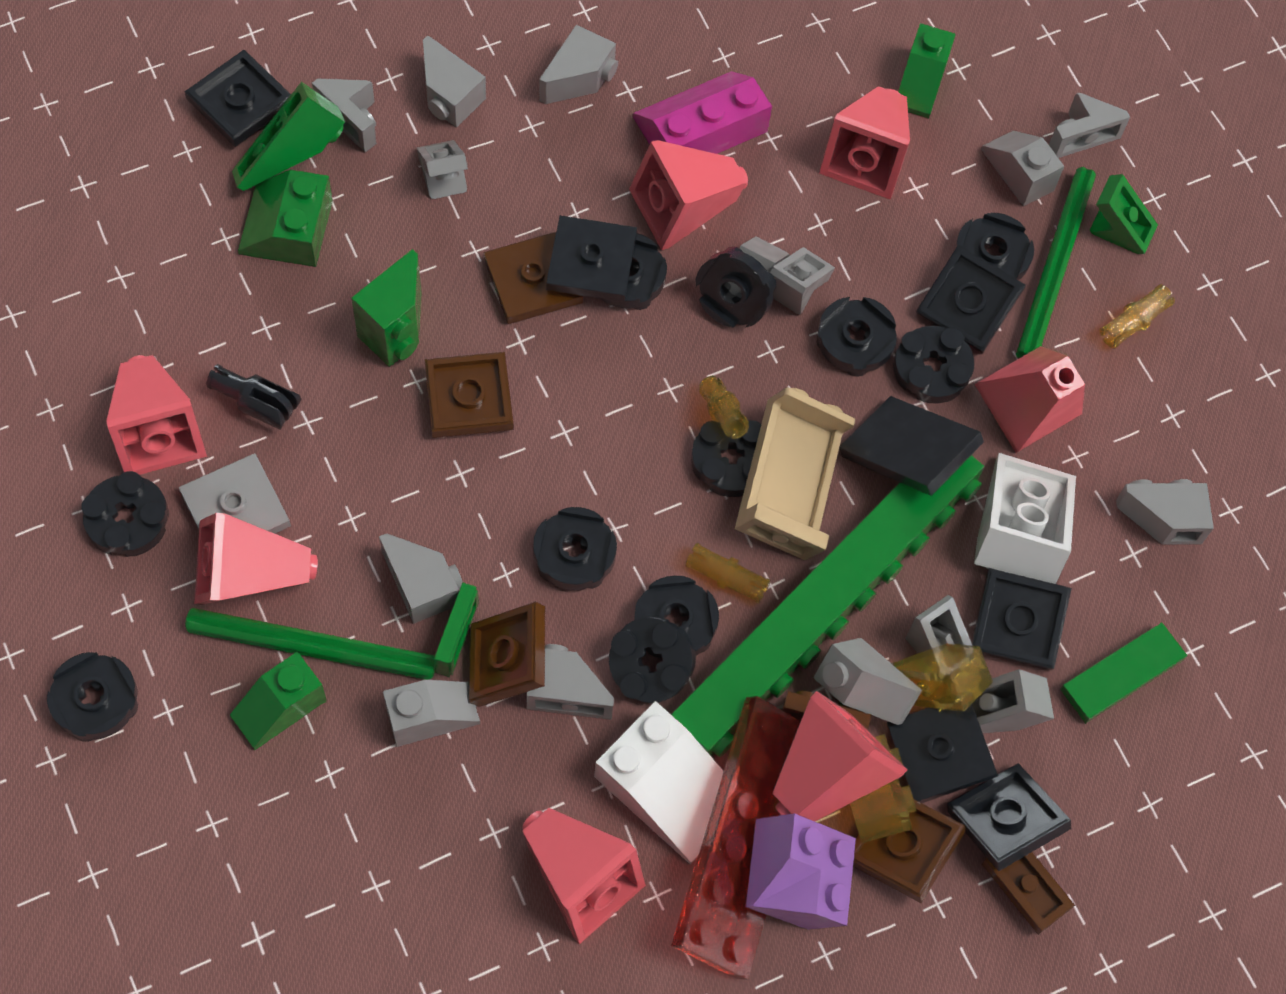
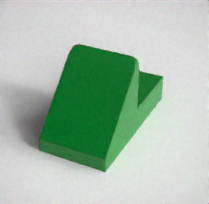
M1123 174L1110 175L1096 203L1099 211L1093 221L1090 232L1099 238L1138 255L1145 254L1158 224Z

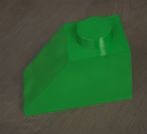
M920 23L898 91L901 95L907 96L908 113L929 119L956 36L955 33Z
M297 651L263 674L231 712L230 717L253 749L256 750L327 700L322 683Z

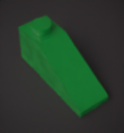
M301 82L233 168L232 174L237 188L245 191L321 153L328 143H334L341 135L343 124L345 123L339 107Z

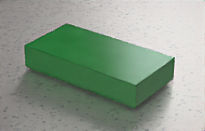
M462 582L434 657L435 673L447 677L453 675L479 604L476 586Z

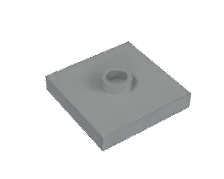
M255 453L179 487L198 529L200 520L215 513H225L274 534L291 526L290 520Z

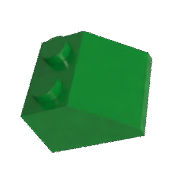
M288 170L257 184L238 249L239 255L316 267L333 202L329 176Z
M413 249L351 297L357 337L388 367L392 366L399 359H407L413 354L419 344L422 292L418 254Z

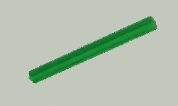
M1079 167L1074 174L1017 348L1016 357L1018 359L1042 346L1096 178V173L1092 169Z
M191 608L185 620V627L189 633L290 653L298 651L300 655L426 680L432 679L435 673V656L197 608Z

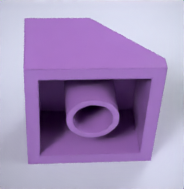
M795 813L756 819L746 907L807 930L847 926L856 838Z

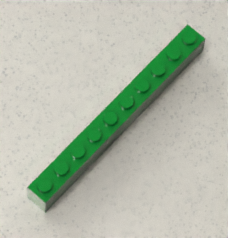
M971 455L932 496L899 483L671 715L694 736L711 757L714 754L719 758L722 757L737 739L733 734L743 724L749 728L760 718L765 711L762 704L771 695L778 698L788 689L794 680L790 675L800 665L806 669L816 660L822 651L818 646L827 637L835 640L849 624L846 617L855 608L862 612L876 596L877 593L873 591L882 580L889 584L903 568L900 562L906 555L910 553L912 556H916L928 543L930 537L927 534L935 526L942 529L956 513L953 507L961 499L968 502L982 486L978 479L985 466Z

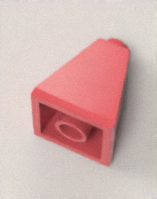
M878 86L837 113L819 174L891 199L910 143L907 96L901 95L894 89H885Z
M657 140L650 143L629 190L660 249L665 250L736 202L742 190L748 185V177L745 169L741 166L738 167L732 157Z
M1042 346L975 384L1015 453L1082 415L1085 390L1083 380L1067 355Z
M138 355L130 358L127 362L120 363L106 423L123 471H133L141 475L207 457L190 399L153 355L147 357Z
M225 513L212 514L200 520L194 604L204 605L309 583V579L314 580L316 578L318 568L317 555L311 554V548Z
M816 691L810 697L772 793L780 801L775 808L781 815L795 813L812 821H817L900 778L908 769L852 714Z
M551 808L544 812L536 811L525 820L522 832L527 846L573 937L579 944L646 886L637 850L630 843Z

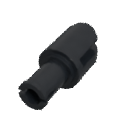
M220 364L214 366V370L210 371L206 381L207 388L214 389L237 400L239 411L279 430L282 429L285 421L290 418L293 410L299 406L302 400L299 394L257 374L245 378L224 368Z

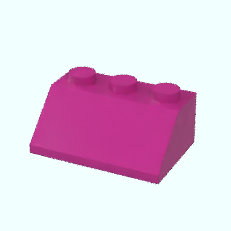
M731 71L633 113V118L649 144L652 141L659 140L718 154L768 132L772 105L754 77Z

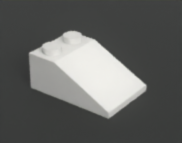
M998 453L977 537L974 564L986 567L987 569L992 568L1056 584L1071 553L1076 476Z
M656 701L595 764L594 777L689 864L703 852L749 802L748 798L694 736Z

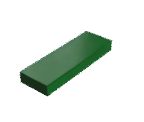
M1161 622L1065 683L1060 690L1086 724L1184 661L1188 655Z

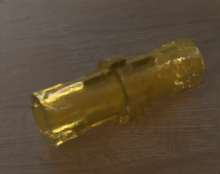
M1159 284L1139 301L1128 303L1124 306L1123 313L1100 328L1101 336L1109 333L1107 337L1103 338V341L1109 347L1115 349L1135 332L1146 330L1150 327L1151 320L1175 304L1174 297L1165 299L1172 292L1166 286Z
M713 375L704 378L699 385V393L707 402V411L711 418L720 423L727 437L731 434L732 439H736L745 435L749 428V422L740 411V402L735 394L727 391L721 378L718 377L716 380V376Z
M699 543L694 545L692 549L693 554H689L685 563L686 567L716 580L718 587L724 590L726 587H729L760 604L764 597V592H767L771 583L770 579H766L738 565L739 560L733 557L728 560L701 546Z

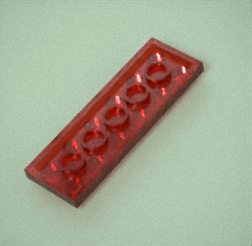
M758 696L746 697L671 944L672 947L736 979H749L767 916L764 913L746 907L756 819L781 816L775 808L780 801L772 793L801 723Z

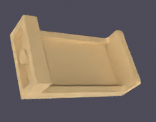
M787 387L769 398L735 530L803 560H807L825 551L829 535L819 530L841 438L844 432L854 427L855 418L843 413L835 405L824 404L809 397L805 391L797 388Z

